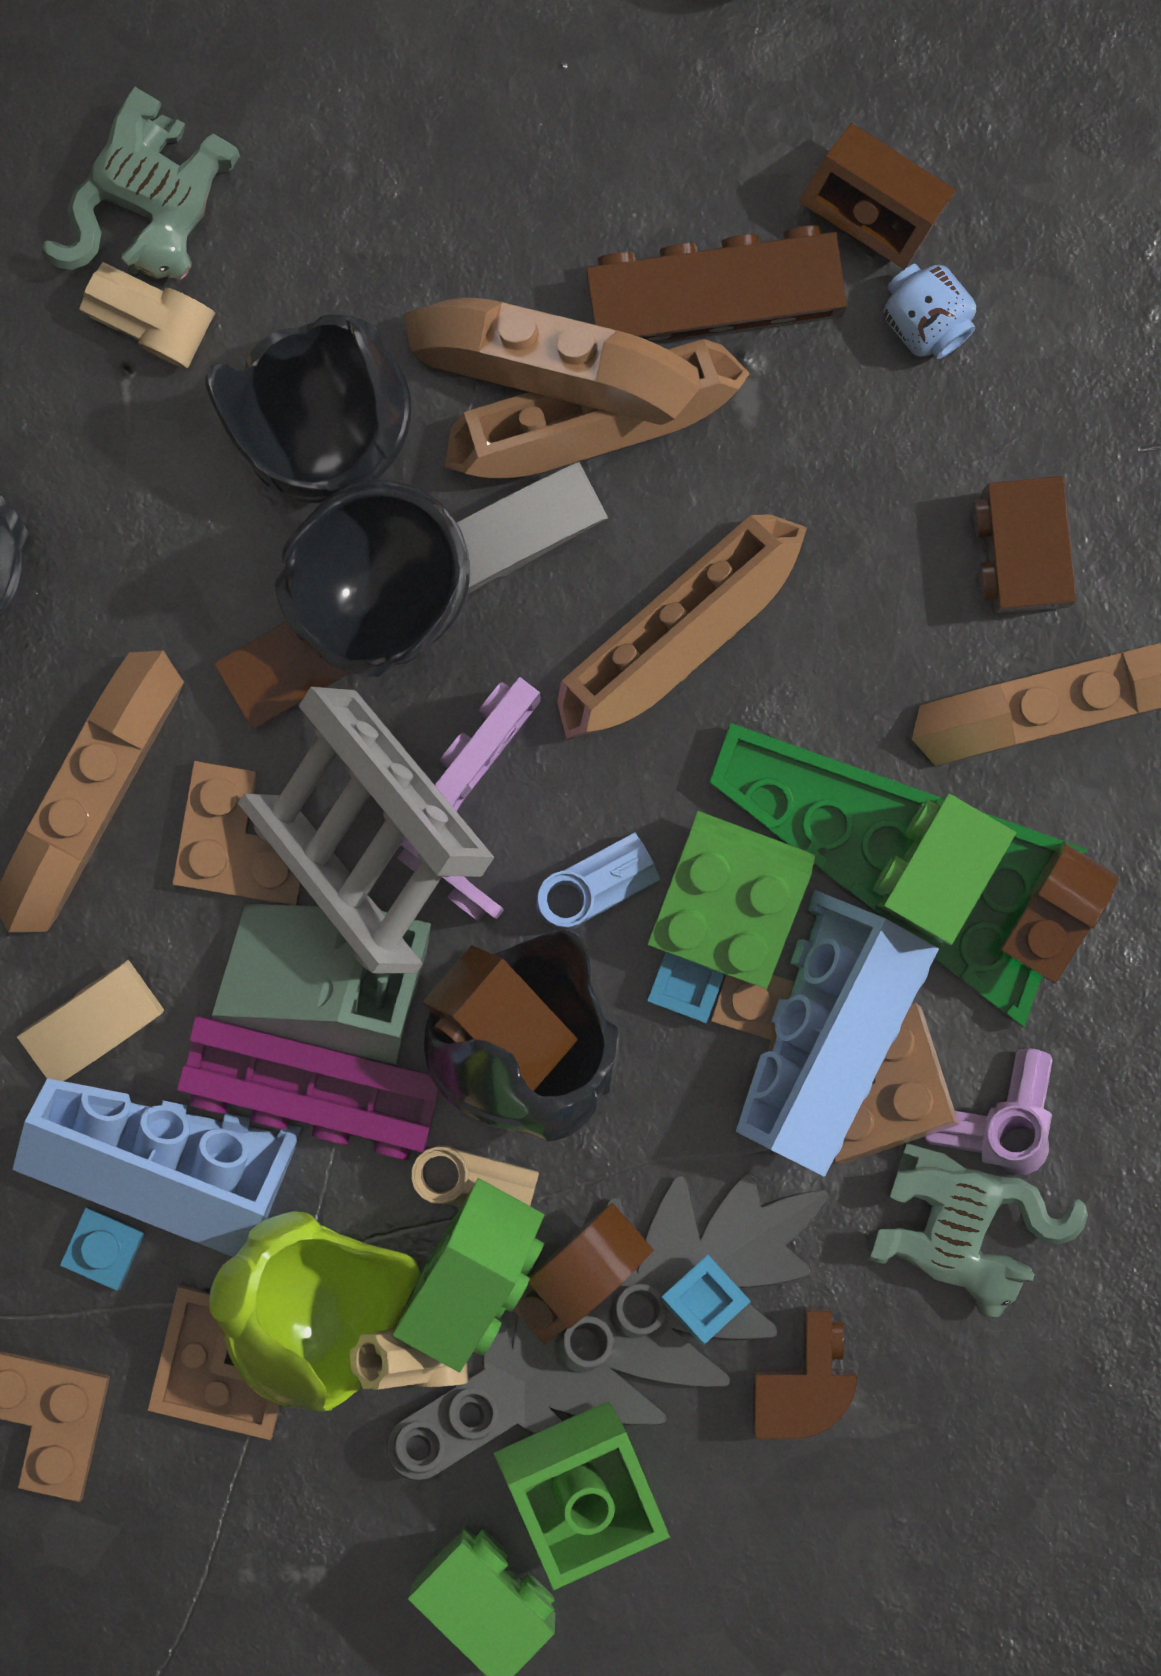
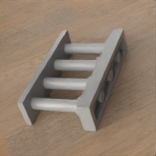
M310 687L299 707L316 727V740L281 795L243 794L238 804L254 823L255 832L264 841L270 843L353 948L356 960L364 968L377 974L417 973L423 963L404 941L403 935L442 877H482L494 856L356 690ZM336 754H338L349 767L351 779L316 831L300 810ZM370 795H372L384 810L385 822L350 873L335 855L334 851ZM406 837L419 853L418 859L421 863L386 916H384L368 896V893Z

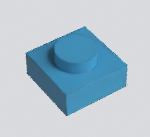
M665 951L647 1001L707 1023L725 974Z
M88 1206L82 1214L60 1266L118 1291L121 1289L146 1231Z
M706 1255L659 1298L701 1346L706 1344L751 1302L709 1255Z

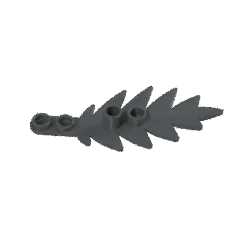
M746 1174L741 1177L719 1204L700 1238L686 1179L683 1176L676 1177L660 1201L649 1225L645 1240L654 1251L583 1319L570 1329L566 1328L545 1345L519 1315L516 1321L513 1344L511 1345L503 1318L501 1317L499 1319L502 1322L501 1327L490 1348L482 1356L483 1371L468 1379V1383L457 1386L402 1420L392 1429L386 1443V1454L391 1467L406 1479L415 1481L426 1480L515 1425L532 1434H536L562 1422L552 1410L576 1416L607 1401H610L623 1425H662L665 1423L667 1418L665 1413L616 1372L671 1385L726 1387L730 1383V1377L675 1332L678 1331L691 1335L659 1298L706 1255H709L738 1288L769 1286L806 1277L810 1274V1267L785 1245L794 1239L819 1213L828 1200V1193L825 1190L807 1192L782 1199L762 1208L754 1177L751 1174ZM616 1197L611 1198L606 1207L613 1203L624 1215L621 1200ZM557 1238L547 1240L533 1271L560 1248ZM748 1304L712 1338L728 1340L768 1339L778 1334V1327L752 1305ZM470 1404L479 1410L481 1420L477 1427H467L461 1422L459 1413L463 1405ZM418 1437L426 1442L428 1453L424 1460H414L407 1454L406 1445L410 1438Z

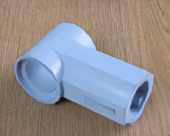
M634 832L564 871L550 875L544 880L536 895L535 907L539 918L546 926L555 931L562 929L570 931L578 928L594 916L661 881V878L644 844ZM559 885H569L575 888L582 899L581 911L570 918H561L553 914L547 903L548 892Z

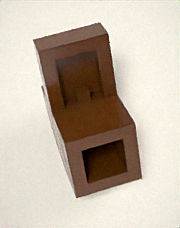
M1066 842L1060 843L1027 895L1030 899L999 950L1053 984H1056L1088 931L1095 927L1115 891L1119 875Z
M611 1203L577 1230L549 1259L527 1275L530 1280L513 1310L545 1345L566 1328L570 1329L597 1307L647 1259L654 1249L619 1209Z
M803 1306V1369H753V1434L755 1439H802L811 1437L832 1427L849 1408L856 1391L857 1374L853 1369H832V1360H843L844 1325L843 1321H832V1310L828 1306Z

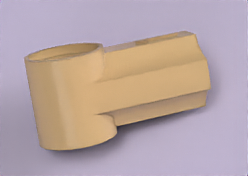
M104 262L93 273L84 291V297L79 308L89 318L138 340L137 344L146 351L183 369H188L215 314L209 307L183 293L167 287L162 291Z
M438 1144L427 1148L417 1157L412 1167L411 1179L417 1193L431 1203L460 1207L477 1178H480L530 1206L539 1171L461 1151L450 1145ZM443 1156L451 1159L456 1164L459 1178L457 1184L452 1189L436 1191L427 1185L423 1177V1168L430 1158Z
M395 1329L360 1334L359 1342L350 1350L351 1372L358 1377L363 1389L379 1390L406 1385L415 1387H443L468 1383L467 1362L459 1373L392 1336Z

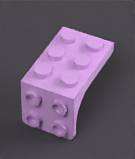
M521 677L517 679L511 688L504 682L499 683L479 709L480 716L485 719V722L472 738L462 732L439 761L447 770L435 786L456 812L468 794L541 702L540 692ZM405 837L400 844L404 849L397 859L415 872L421 863L418 859L419 853ZM465 876L442 877L455 887L447 898L478 922L486 912L496 920L503 913L504 909L471 884Z

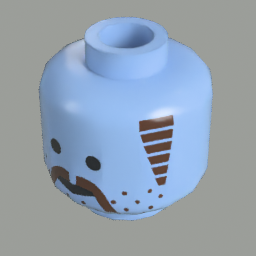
M912 264L895 276L887 286L892 296L888 299L883 309L884 318L915 356L922 357L933 354L936 359H941L962 345L976 329L971 322L976 314L974 299L944 265H933L921 270L917 264Z

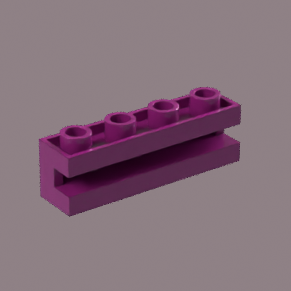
M205 1016L195 1017L189 1040L192 1041L187 1064L183 1065L177 1087L178 1091L192 1094L190 1106L226 1114L228 1103L253 1109L250 1118L253 1122L281 1129H287L289 1119L313 1124L311 1134L313 1137L348 1145L350 1134L375 1140L373 1152L403 1160H409L411 1150L419 1152L426 1150L440 1094L430 1073L399 1065L385 1064L220 1022Z

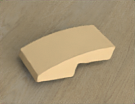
M126 960L81 989L72 999L25 1028L17 1038L46 1078L65 1081L161 1015L164 1008L131 962Z

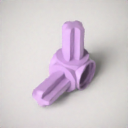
M1019 1049L1015 1054L1007 1102L997 1103L996 1108L991 1107L988 1116L955 1111L959 1125L925 1136L926 1142L931 1145L982 1153L983 1163L1000 1165L1005 1171L1015 1175H1027L1037 1171L1045 1163L1049 1153L1048 1135L1052 1114L1044 1109L1053 1061L1051 1055L1038 1049ZM1016 1128H1025L1035 1134V1139L1027 1150L1013 1153L1002 1147L1003 1139L1010 1131Z

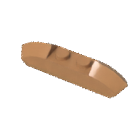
M469 297L443 300L404 314L410 351L429 367L658 425L675 420L701 388L698 369L691 363L651 341L618 330L495 300Z
M706 339L668 349L698 369L701 388L675 420L662 425L531 392L463 412L450 428L444 467L478 477L515 478L546 472L688 427L710 415L725 404L740 389L750 373L723 345Z
M771 514L750 515L561 681L557 704L566 739L595 734L638 716L687 678L693 670L763 610L778 593L796 562L807 527Z
M1161 643L920 705L912 740L935 766L1160 710Z
M164 650L129 652L85 722L1 879L0 918L8 932H47L60 914L178 699L184 681Z

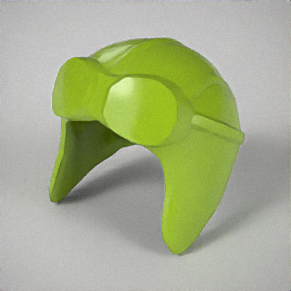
M292 1211L268 1218L249 1232L245 1245L236 1256L223 1264L211 1286L209 1310L224 1335L229 1356L237 1372L253 1391L264 1399L285 1407L301 1408L315 1412L331 1411L332 1408L346 1401L362 1387L360 1380L351 1372L350 1350L359 1342L360 1334L395 1329L412 1290L418 1282L420 1270L417 1262L407 1254L369 1245L338 1234L325 1226H321L312 1215L305 1212Z

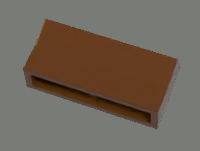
M287 621L214 663L252 729L259 727L300 703L310 687L325 688L349 674V672L338 669L321 659L314 647L307 641L298 638L289 627Z

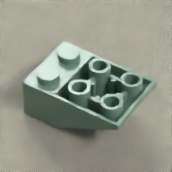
M245 904L213 1009L212 1019L396 1066L423 965L417 973H372L356 960L353 948L319 906ZM414 919L402 938L424 965L431 924Z

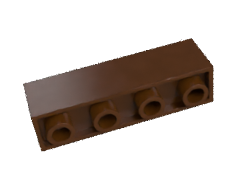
M812 225L784 231L783 240L759 243L758 235L747 234L723 239L721 241L722 248L697 252L696 244L682 243L661 248L659 250L660 257L635 260L633 252H619L597 258L598 266L587 267V284L594 325L629 333L656 344L843 317L847 308L837 233L821 234L820 226Z

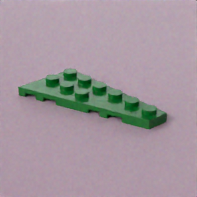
M730 723L709 784L786 844L815 854L814 866L878 916L888 919L939 948L934 958L937 962L1018 1025L1025 1027L1042 976L999 949L1030 899L1027 895L1058 845L1065 841L984 813L1017 833L953 944L939 946L875 909L881 895L872 889L890 858L894 859L897 855L903 859L913 843V840L904 836V833L921 804L926 803L928 800L936 803L937 799L941 797ZM1066 842L1083 854L1086 853L1087 849Z

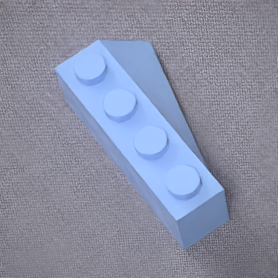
M814 890L808 911L816 915L809 940L798 939L791 960V964L799 968L790 998L778 1000L771 1021L775 1024L777 1038L773 1050L760 1055L736 1132L825 1177L834 1158L842 1148L844 1138L863 1100L871 1090L872 1082L891 1044L899 1034L901 1024L919 988L928 976L929 968L939 948L886 918Z
M47 1078L24 1122L12 1170L234 1257L245 1245L249 1232L268 1218L302 1128L288 1125L287 1129L279 1128L278 1131L249 1126L250 1117L226 1113L223 1120H216L186 1114L187 1105L163 1101L160 1106H144L131 1103L129 1094Z

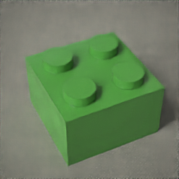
M950 793L937 799L936 803L930 800L922 803L904 833V836L913 840V843L903 859L897 855L894 859L890 858L872 889L881 895L875 909L939 946L952 945L1017 832Z
M697 811L655 921L648 945L767 989L809 883L815 854Z
M477 1178L426 1261L392 1336L459 1373L473 1351L484 1356L501 1327L502 1322L499 1319L505 1310L513 1311L528 1285L530 1278L527 1275L544 1245L543 1242L535 1238L544 1214L486 1181Z
M610 1401L493 1453L553 1590L670 1538L628 1435Z
M465 1525L413 1579L408 1600L486 1676H514L555 1634L556 1613L551 1605L555 1599L531 1574L528 1573L521 1580L508 1567L506 1559L510 1556L509 1553L491 1534L482 1529L475 1535Z

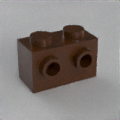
M850 123L823 159L799 202L905 270L929 236L956 189L855 124Z
M1064 476L988 483L982 490L983 499L974 500L973 502L976 537H987L989 562H982L979 565L980 588L983 600L993 599L994 614L1068 608L1077 601Z
M473 945L469 947L422 1002L439 1019L434 1029L447 1043L452 1044L474 1039L486 1040L512 1053L518 1062L521 1076L533 1091L578 1040L503 958Z

